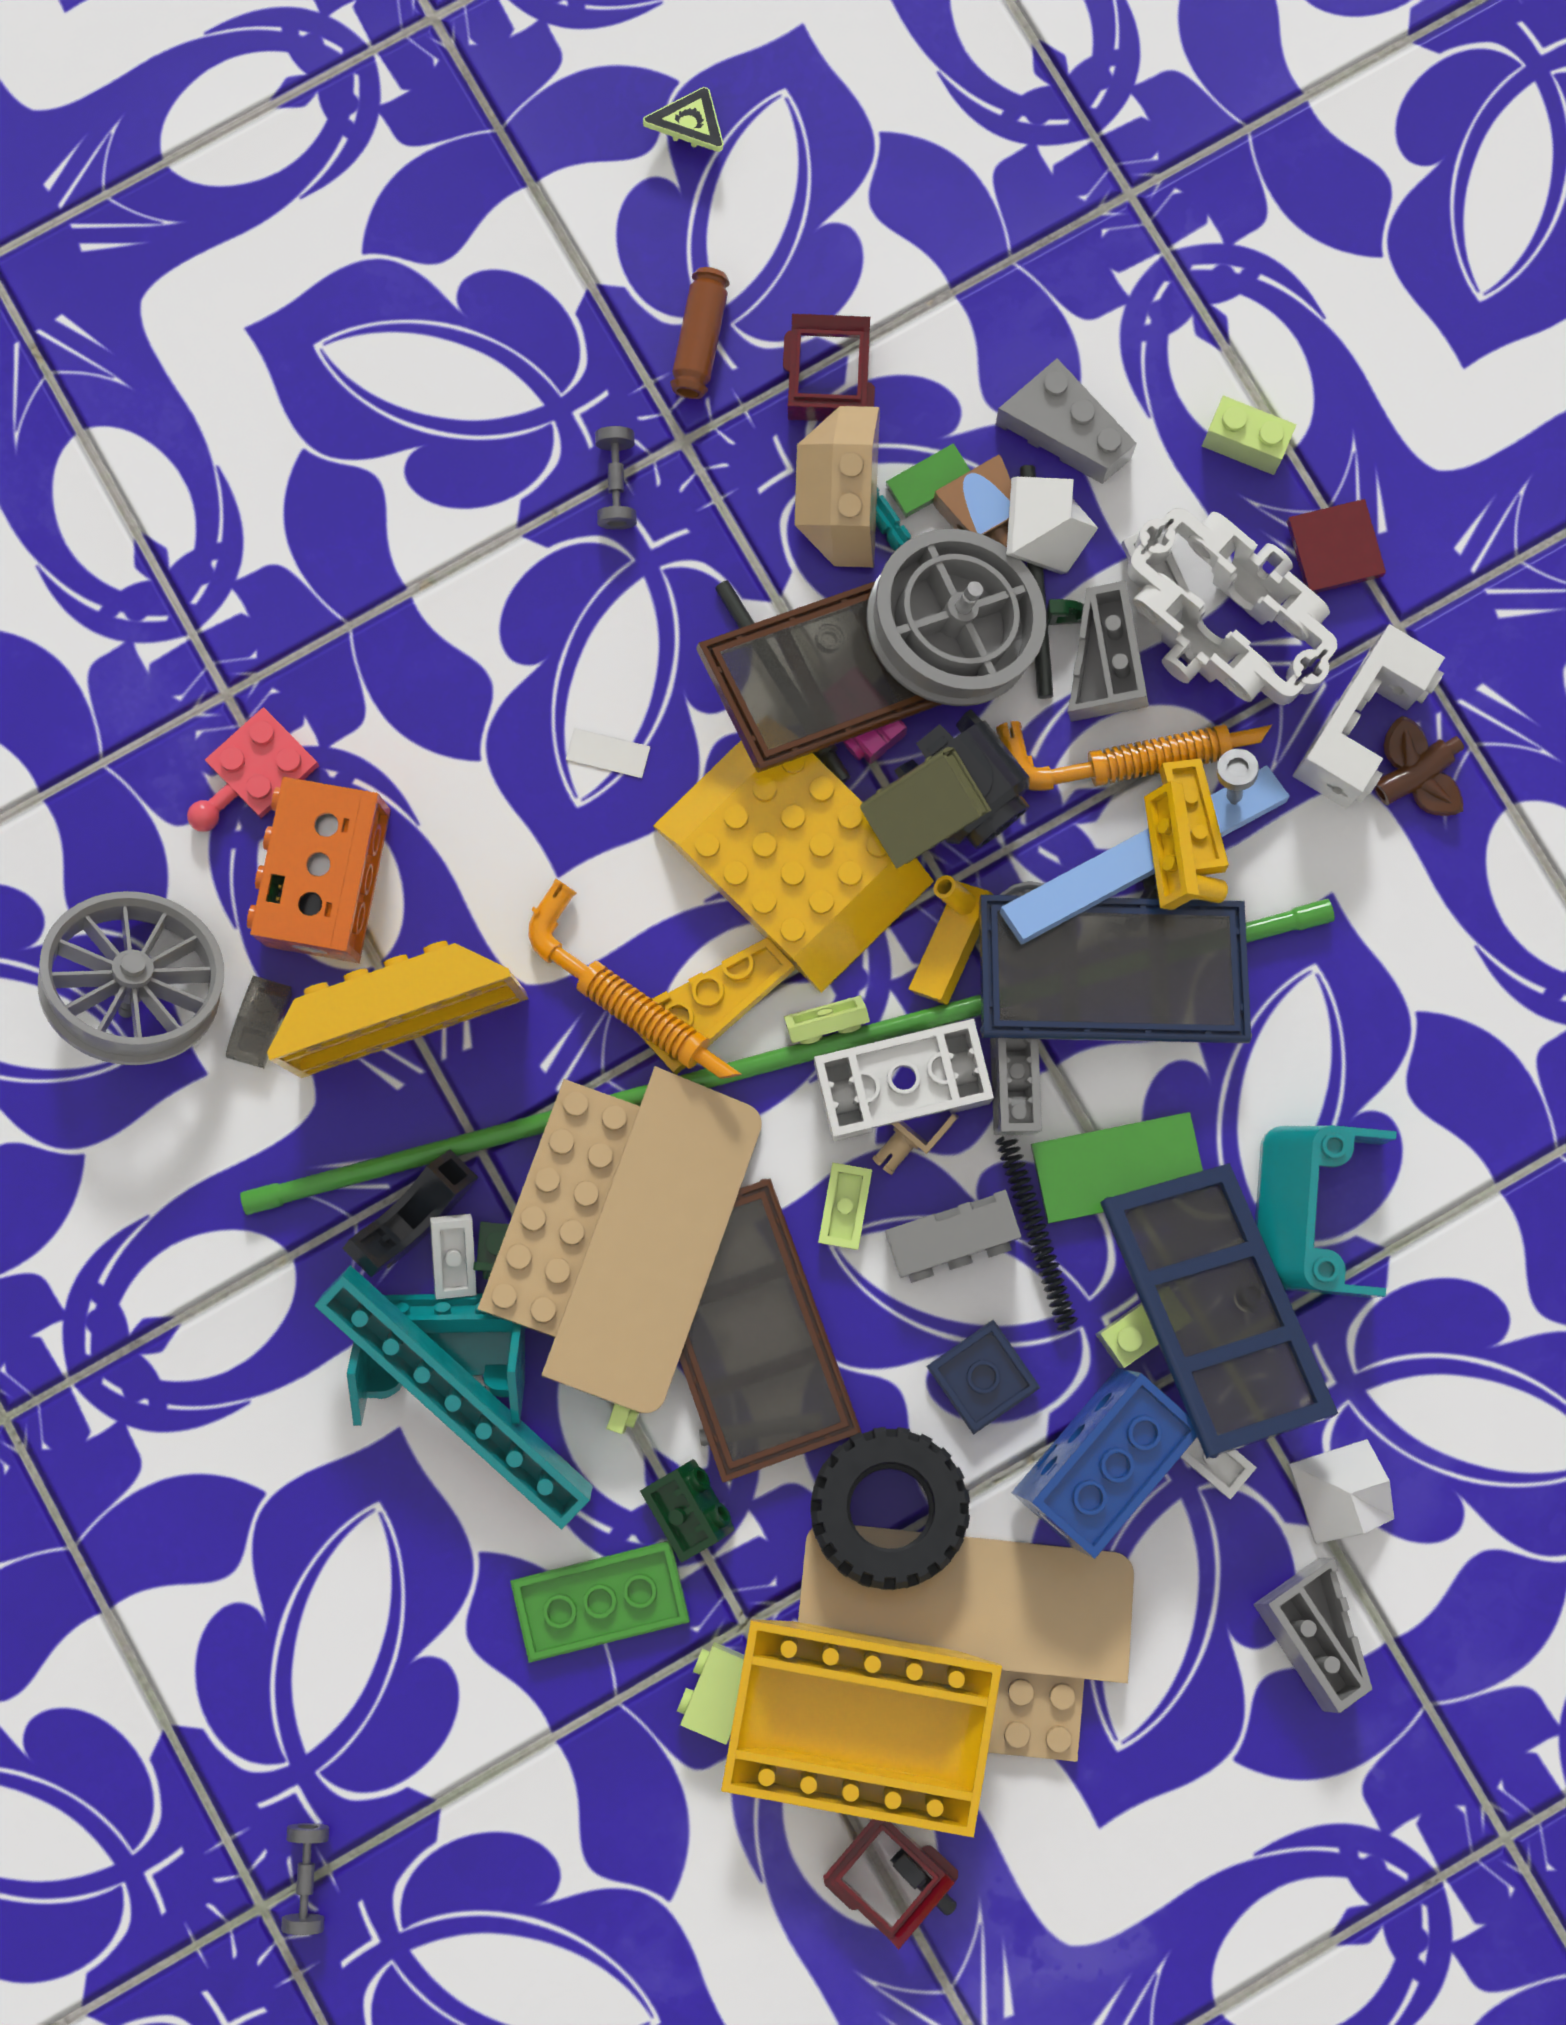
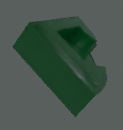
M1049 599L1047 606L1048 624L1081 623L1084 604L1074 600Z

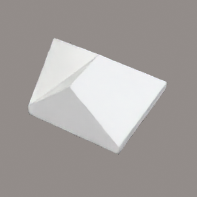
M1018 476L1011 478L1006 555L1059 574H1065L1070 570L1098 529L1072 498L1074 479Z
M1368 1439L1289 1464L1316 1544L1365 1534L1394 1519L1390 1480Z

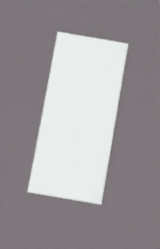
M574 728L566 760L642 778L650 746Z

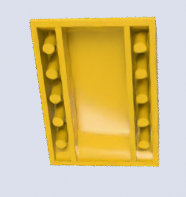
M767 716L757 724L768 750L798 739L794 734ZM740 741L653 825L765 938L768 937L820 993L836 980L934 883L917 858L896 869L860 809L862 801L813 753L758 773L742 741Z
M439 941L424 947V954L408 959L406 954L395 956L383 962L384 968L370 973L367 968L358 969L344 975V982L329 986L327 982L305 988L303 990L305 995L293 1000L267 1054L269 1060L300 1078H304L528 1000L529 998L525 989L507 967L456 943L448 945L447 941Z
M751 1619L721 1791L974 1838L1002 1665L956 1650L795 1621Z

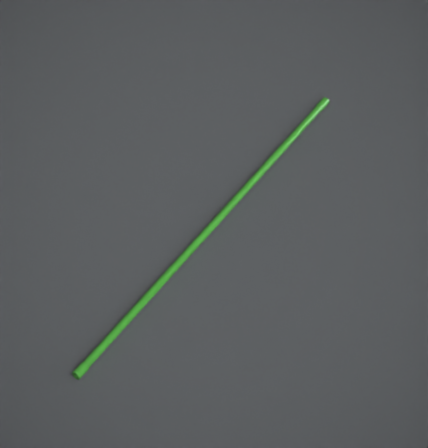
M1327 898L1294 907L1287 912L1246 922L1247 943L1293 930H1304L1334 922L1335 916L1332 904ZM1226 928L1165 944L1166 965L1227 949ZM1149 949L1077 968L1078 989L1149 970ZM1061 973L999 989L1000 1009L1060 994ZM981 994L950 1002L948 1005L943 1004L861 1026L860 1029L851 1033H835L824 1036L821 1040L814 1043H798L728 1062V1065L742 1074L740 1076L720 1079L709 1070L702 1069L680 1075V1077L707 1088H713L814 1060L815 1056L916 1033L981 1015ZM648 1084L613 1093L610 1096L640 1106ZM552 1110L288 1182L272 1183L240 1193L242 1207L246 1215H251L280 1207L287 1202L428 1165L449 1149L457 1156L539 1135L544 1133Z

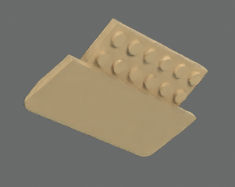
M656 1066L653 1069L640 1106L563 1079L479 1303L478 1311L555 1338L544 1366L542 1377L639 1413H651L659 1409L666 1398L761 1131L762 1122L757 1110L751 1105Z
M854 1525L858 1533L866 1541L887 1549L908 1545L921 1534V1532ZM813 1528L809 1531L805 1544L798 1622L956 1650L1001 1664L1002 1670L988 1753L1077 1762L1084 1679L1128 1684L1134 1570L1131 1562L1124 1555L1117 1552L1101 1551L1094 1559L1071 1547L964 1536V1541L959 1551L951 1559V1562L932 1578L909 1588L881 1590L879 1588L863 1586L841 1574L821 1551V1547L817 1539H815Z

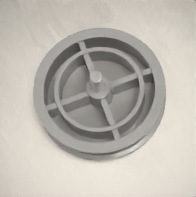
M939 529L913 537L891 555L870 592L866 621L871 644L880 662L894 679L905 688L922 698L944 705H978L1006 693L1018 682L1026 669L1034 661L1042 646L1046 631L1045 603L1038 583L1030 570L1020 559L1006 555L1007 547L990 537L976 532L961 529Z

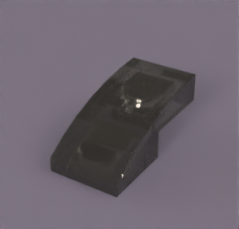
M253 975L226 1050L227 1058L265 1068L269 1059L267 1051L278 1032V1026L292 996L290 986Z

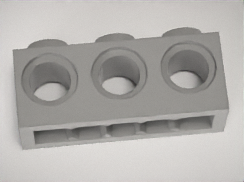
M1000 1009V1020L1038 1021L1037 1009ZM990 1038L992 1092L994 1096L992 1100L994 1135H1034L1042 1131L1038 1039Z

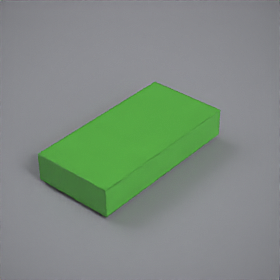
M953 443L887 480L886 487L905 518L933 503L936 490L969 472L970 469Z

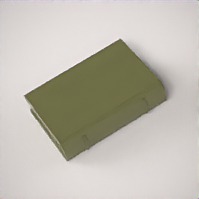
M953 747L944 748L934 756L927 757L922 764L885 788L878 789L876 794L863 801L860 805V809L896 869L911 862L992 811Z

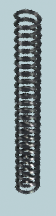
M1003 1136L995 1141L996 1145H1003L998 1148L997 1152L1005 1153L1000 1157V1160L1007 1161L1002 1167L1010 1168L1006 1171V1176H1013L1007 1181L1010 1184H1015L1010 1190L1013 1192L1019 1191L1012 1197L1014 1199H1021L1015 1204L1017 1207H1023L1019 1209L1018 1214H1027L1020 1220L1021 1222H1029L1023 1227L1024 1230H1031L1026 1234V1237H1035L1028 1242L1031 1246L1037 1245L1031 1249L1032 1253H1039L1034 1256L1033 1260H1044L1036 1265L1038 1269L1046 1268L1038 1274L1041 1277L1048 1276L1041 1281L1042 1284H1050L1043 1291L1052 1292L1047 1295L1046 1299H1057L1049 1304L1051 1308L1059 1307L1051 1313L1052 1315H1061L1054 1322H1066L1059 1325L1056 1330H1069V1325L1078 1320L1077 1317H1069L1076 1310L1066 1309L1073 1302H1062L1070 1297L1068 1293L1060 1294L1068 1288L1065 1285L1058 1286L1065 1279L1055 1278L1061 1275L1063 1271H1051L1060 1265L1058 1262L1049 1263L1057 1258L1055 1254L1047 1255L1055 1249L1053 1247H1045L1052 1240H1040L1049 1235L1047 1231L1038 1232L1046 1228L1047 1225L1044 1223L1034 1225L1042 1221L1044 1217H1032L1042 1210L1040 1208L1030 1209L1039 1203L1037 1200L1028 1201L1034 1198L1036 1193L1024 1194L1034 1188L1033 1185L1022 1186L1031 1181L1029 1177L1020 1178L1028 1174L1029 1171L1026 1169L1016 1171L1026 1165L1025 1162L1014 1163L1022 1159L1024 1155L1009 1156L1020 1151L1021 1147L1019 1146L1008 1148L1018 1143L1019 1140L1011 1139L1004 1141L1005 1138Z

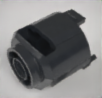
M970 709L956 724V727L961 732L956 738H953L939 724L916 744L925 758L934 756L944 748L953 747L992 811L945 840L950 844H960L968 839L977 850L1001 834L1030 808V805L1022 797L1029 789L1030 777L985 720L981 721L973 710ZM912 759L900 765L894 771L900 778L917 767L918 764Z

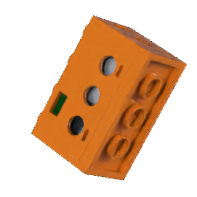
M282 777L281 787H276L272 795L271 809L275 811L273 825L268 826L265 830L263 848L267 850L264 866L260 865L257 869L255 888L259 889L256 905L252 904L249 908L247 928L251 929V936L269 948L360 963L391 809L381 796L375 792Z

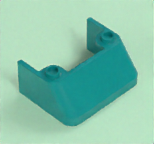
M1333 1125L1279 1126L1269 1130L1264 1135L1260 1146L1255 1223L1285 1290L1365 1298L1386 1297V1288L1345 1284L1346 1268L1341 1256L1329 1249L1314 1248L1319 1166H1341L1351 1158L1354 1151V1142L1383 1145L1396 1140L1397 1131Z
M435 1294L384 1295L472 1376L484 1375V1387L489 1392L498 1397H509L511 1424H520L525 1386V1327L478 1311L483 1294L436 1299ZM353 1341L347 1369V1382L353 1426H362L367 1398H388L397 1393L402 1385Z

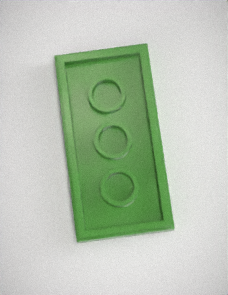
M1190 1112L1031 1144L1047 1224L1104 1213L1100 1202L1107 1197H1114L1203 1171ZM1204 1190V1191H1201V1192H1197V1193H1194V1194L1204 1193V1192H1207V1190Z
M669 1541L510 1581L529 1663L690 1622L674 1550Z

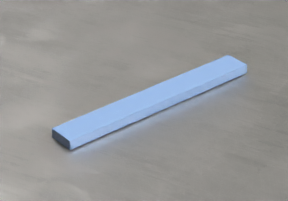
M1267 765L1258 770L1255 783L1243 790V797L1237 804H1231L1227 799V788H1223L1211 795L1221 837L1287 802L1289 794ZM1149 828L1002 906L999 913L1020 944H1025L1155 874Z

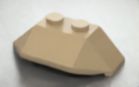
M839 406L797 444L795 526L836 567L874 568L880 407Z

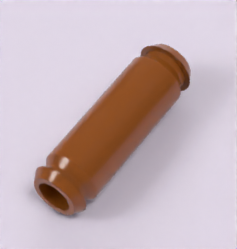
M711 267L698 268L692 274L694 282L689 287L672 370L674 379L670 381L675 394L689 399H700L708 392L706 385L711 380L728 295L726 287L730 285L728 277L723 271Z

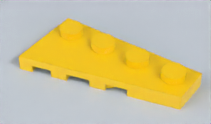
M767 937L723 960L722 964L704 974L701 972L688 979L689 982L669 993L665 991L652 998V1000L662 1005L665 1010H669L671 1014H675L678 1019H682L690 1027L695 1028L697 1032L710 1039V1046L796 969ZM637 1033L674 1074L677 1075L685 1068L678 1060L662 1051L659 1046H655L646 1037H642L640 1033Z

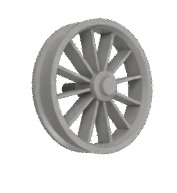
M128 891L106 893L91 897L73 906L61 915L49 930L41 949L38 996L43 1013L52 1028L62 1039L80 1052L114 1064H152L173 1058L185 1052L196 1044L208 1031L217 1014L224 982V962L219 945L211 931L196 915L183 906L169 899L149 893ZM121 920L124 951L119 953L96 924ZM129 920L156 925L142 951L132 949ZM164 928L184 940L153 958L149 957ZM84 930L105 957L68 941L74 935ZM193 951L198 954L204 967L164 968ZM57 955L94 971L52 972V968ZM208 983V995L204 1000L168 984ZM98 987L67 1005L63 1003L56 988ZM115 996L97 1029L76 1017V1015L107 998ZM157 997L196 1014L180 1026ZM142 1000L166 1029L167 1033L142 1037L139 1001ZM117 1011L122 1017L128 1018L132 1016L134 1037L106 1033Z

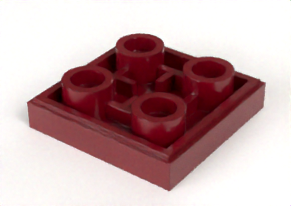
M1365 499L1292 516L1286 521L1303 582L1314 593L1380 578L1386 574Z

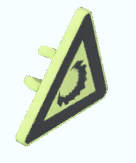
M702 87L643 118L644 127L670 135L674 141L681 139L690 142L694 148L699 145L716 152L723 150L724 143L711 93L706 87Z

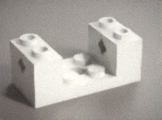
M1389 624L1372 645L1292 776L1346 809L1355 800L1362 802L1367 794L1373 791L1383 774L1377 770L1383 758L1347 737L1361 716L1355 710L1361 712L1375 692L1405 710H1408L1415 701L1422 704L1428 694L1434 691L1444 675L1438 668L1445 657Z
M974 1019L814 1057V1066L833 1142L872 1133L873 1128L950 1110V1114L989 1105L994 1099ZM907 1067L914 1072L916 1081L911 1088L902 1090L893 1084L892 1073L897 1068Z

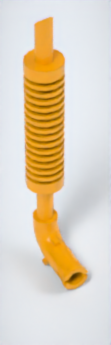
M1011 721L1010 733L1007 722L997 726L996 731L1000 740L1030 777L1029 790L1047 791L1054 789L1056 784L1091 778L1096 787L1108 784V780L1110 784L1115 783L1116 779L1118 782L1123 781V777L1125 780H1130L1131 775L1135 779L1139 777V774L1141 777L1147 776V773L1149 776L1154 775V772L1160 774L1161 765L1166 762L1201 758L1203 764H1208L1209 760L1211 763H1214L1225 752L1233 748L1261 743L1272 725L1229 733L1225 724L1213 726L1212 730L1210 727H1207L1204 731L1198 729L1196 732L1194 730L1189 731V734L1183 732L1181 737L1179 734H1174L1173 738L1171 735H1168L1165 739L1163 737H1159L1158 740L1155 738L1150 739V743L1148 740H1143L1142 745L1140 741L1135 742L1134 746L1132 743L1127 744L1126 747L1125 745H1120L1119 750L1114 746L1111 747V751L1109 748H1104L1103 753L1101 749L1089 751L1088 762L1050 769L1049 766L1034 767L1032 756L1027 755L1021 722Z
M555 878L554 883L538 907L531 909L534 913L529 922L528 937L533 950L547 963L553 961L579 979L576 986L578 992L585 997H589L591 1001L601 1006L611 1015H614L618 1020L620 1019L628 1027L633 1028L642 1037H646L655 1046H659L662 1051L671 1055L672 1058L678 1060L679 1063L688 1069L699 1063L720 1079L742 1075L707 1050L710 1043L708 1037L697 1032L695 1028L684 1023L682 1019H678L675 1014L665 1010L656 1001H652V998L640 992L639 989L627 983L626 980L621 979L613 971L608 970L599 961H594L587 966L562 949V943L556 940L552 934L559 925L556 921L577 892Z

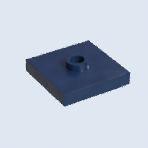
M994 1320L926 1366L973 1435L1041 1388Z

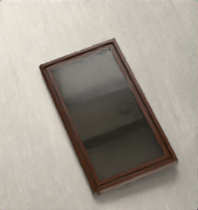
M875 581L698 643L696 650L758 773L943 705L922 698L905 688L886 670L876 655L870 641L866 621L868 599Z
M771 1178L761 1179L757 1183L740 1188L679 1358L723 1483L862 1432Z

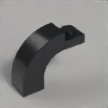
M449 1149L425 1167L412 1186L394 1205L378 1219L350 1238L342 1249L370 1277H373L383 1268H390L415 1247L431 1231L430 1217L446 1216L479 1177Z

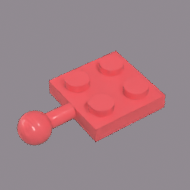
M263 707L205 759L206 763L222 778L226 785L210 800H200L193 803L188 809L187 820L190 826L197 831H210L218 824L219 812L237 796L262 819L272 810V795L276 787H281L282 777L305 780L319 767V764Z

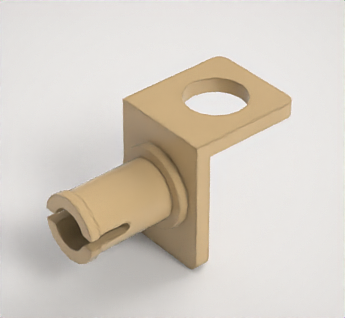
M953 1113L929 1142L923 1139L905 1122L894 1123L892 1125L894 1126L893 1130L895 1133L872 1159L880 1166L892 1154L893 1157L883 1167V1170L893 1175L895 1169L913 1148H920L926 1154L929 1153L959 1116Z

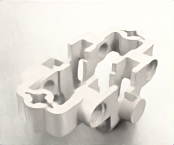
M1176 508L1168 512L1163 519L1156 518L1146 522L1136 540L1135 550L1127 565V574L1142 589L1132 599L1135 608L1162 632L1161 641L1171 648L1163 657L1162 664L1172 676L1187 684L1199 672L1210 683L1215 679L1219 680L1231 692L1246 702H1251L1262 691L1279 705L1289 704L1299 694H1309L1318 689L1329 673L1328 661L1337 649L1335 636L1321 625L1330 614V610L1317 594L1289 572L1293 568L1292 561L1281 549L1267 543L1255 554L1254 551L1258 544L1226 517L1217 512L1210 513L1201 523L1189 511ZM1165 532L1162 543L1151 546L1145 553L1148 541L1159 538ZM1177 533L1188 541L1192 550L1213 568L1211 571L1214 574L1213 584L1257 622L1263 625L1267 621L1271 623L1276 621L1292 636L1305 641L1313 648L1304 650L1295 657L1286 672L1287 682L1275 674L1272 666L1249 646L1251 642L1237 630L1233 633L1230 631L1224 639L1212 633L1202 620L1206 611L1203 608L1205 603L1192 591L1187 593L1169 577L1162 573H1157L1149 566L1161 564L1167 559L1175 543ZM1235 551L1233 562L1230 563L1227 558ZM1266 561L1275 567L1270 574L1266 573L1262 568ZM1183 609L1181 620L1178 622L1174 617ZM1181 657L1183 660H1185V661L1188 663V665L1185 666V665H1184L1181 661H1179L1178 659ZM1317 659H1320L1313 669L1314 672L1308 677H1304L1298 685H1295L1302 675V670L1310 667Z

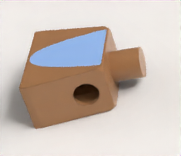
M998 454L936 490L933 505L954 529L968 530L985 535L1007 547L1011 479L1001 456Z

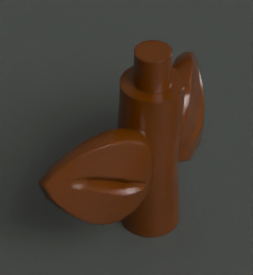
M1404 716L1396 719L1385 735L1383 748L1385 756L1397 770L1380 778L1374 788L1378 798L1385 805H1389L1412 793L1418 807L1429 814L1451 816L1463 812V798L1457 783L1451 776L1442 772L1455 762L1454 755L1464 749L1462 741L1457 736H1454L1447 742L1439 739L1428 746L1426 735L1416 722Z

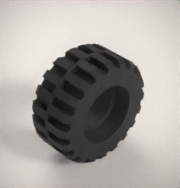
M886 1427L873 1428L872 1431L863 1434L860 1432L850 1437L847 1442L839 1445L831 1453L827 1461L823 1463L813 1486L810 1515L815 1539H817L821 1551L827 1560L845 1577H849L863 1586L879 1588L881 1590L909 1588L932 1578L942 1571L959 1551L970 1520L969 1490L965 1488L964 1475L960 1467H956L951 1460V1455L945 1448L941 1449L932 1442L933 1439L924 1434L912 1433L910 1429L901 1427L897 1429H886ZM884 1469L899 1470L916 1479L925 1491L929 1505L927 1523L921 1534L908 1545L893 1549L881 1548L866 1541L856 1530L850 1512L851 1498L857 1485L869 1474Z

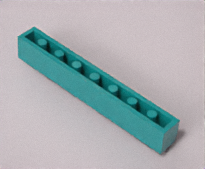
M351 1265L321 1295L314 1305L319 1311L561 1530L590 1501L593 1488L590 1482L524 1422L520 1420V1424H511L510 1410Z

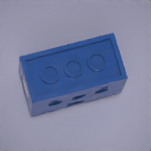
M1116 1368L1011 1493L1072 1548L1095 1559L1193 1443L1197 1435L1188 1414L1142 1373Z

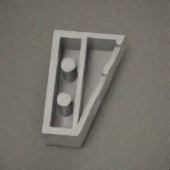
M1058 358L998 408L995 425L1004 430L1009 429L1028 440L1027 443L1036 448L1040 446L1060 457V461L1101 484L1131 460L1137 444Z
M1126 580L1086 588L1078 652L1073 672L1072 691L1067 711L1071 722L1149 707Z
M1006 1190L994 1193L993 1196L974 1202H967L958 1205L956 1208L932 1214L885 1231L900 1278L909 1276L911 1283L934 1276L932 1268L948 1263L949 1269L953 1270L973 1263L971 1255L987 1251L988 1258L1011 1251L1010 1242L1021 1238Z
M1335 1557L1318 1558L1253 1605L1322 1711L1341 1713L1370 1692L1372 1685L1358 1637L1354 1636L1347 1612L1350 1609L1346 1597L1342 1595L1336 1571H1338Z

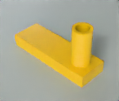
M1201 758L1162 763L1159 772L1163 785L1169 781L1183 783L1196 874L1205 876L1208 874L1225 873L1229 863Z
M1169 781L1144 796L1160 908L1174 910L1192 899L1221 903L1228 893L1227 883L1222 879L1196 874L1183 783Z
M944 875L936 880L933 890L935 895L946 903V906L908 989L916 995L948 1005L980 934L979 898L981 895L994 894L988 890L956 881L949 875Z

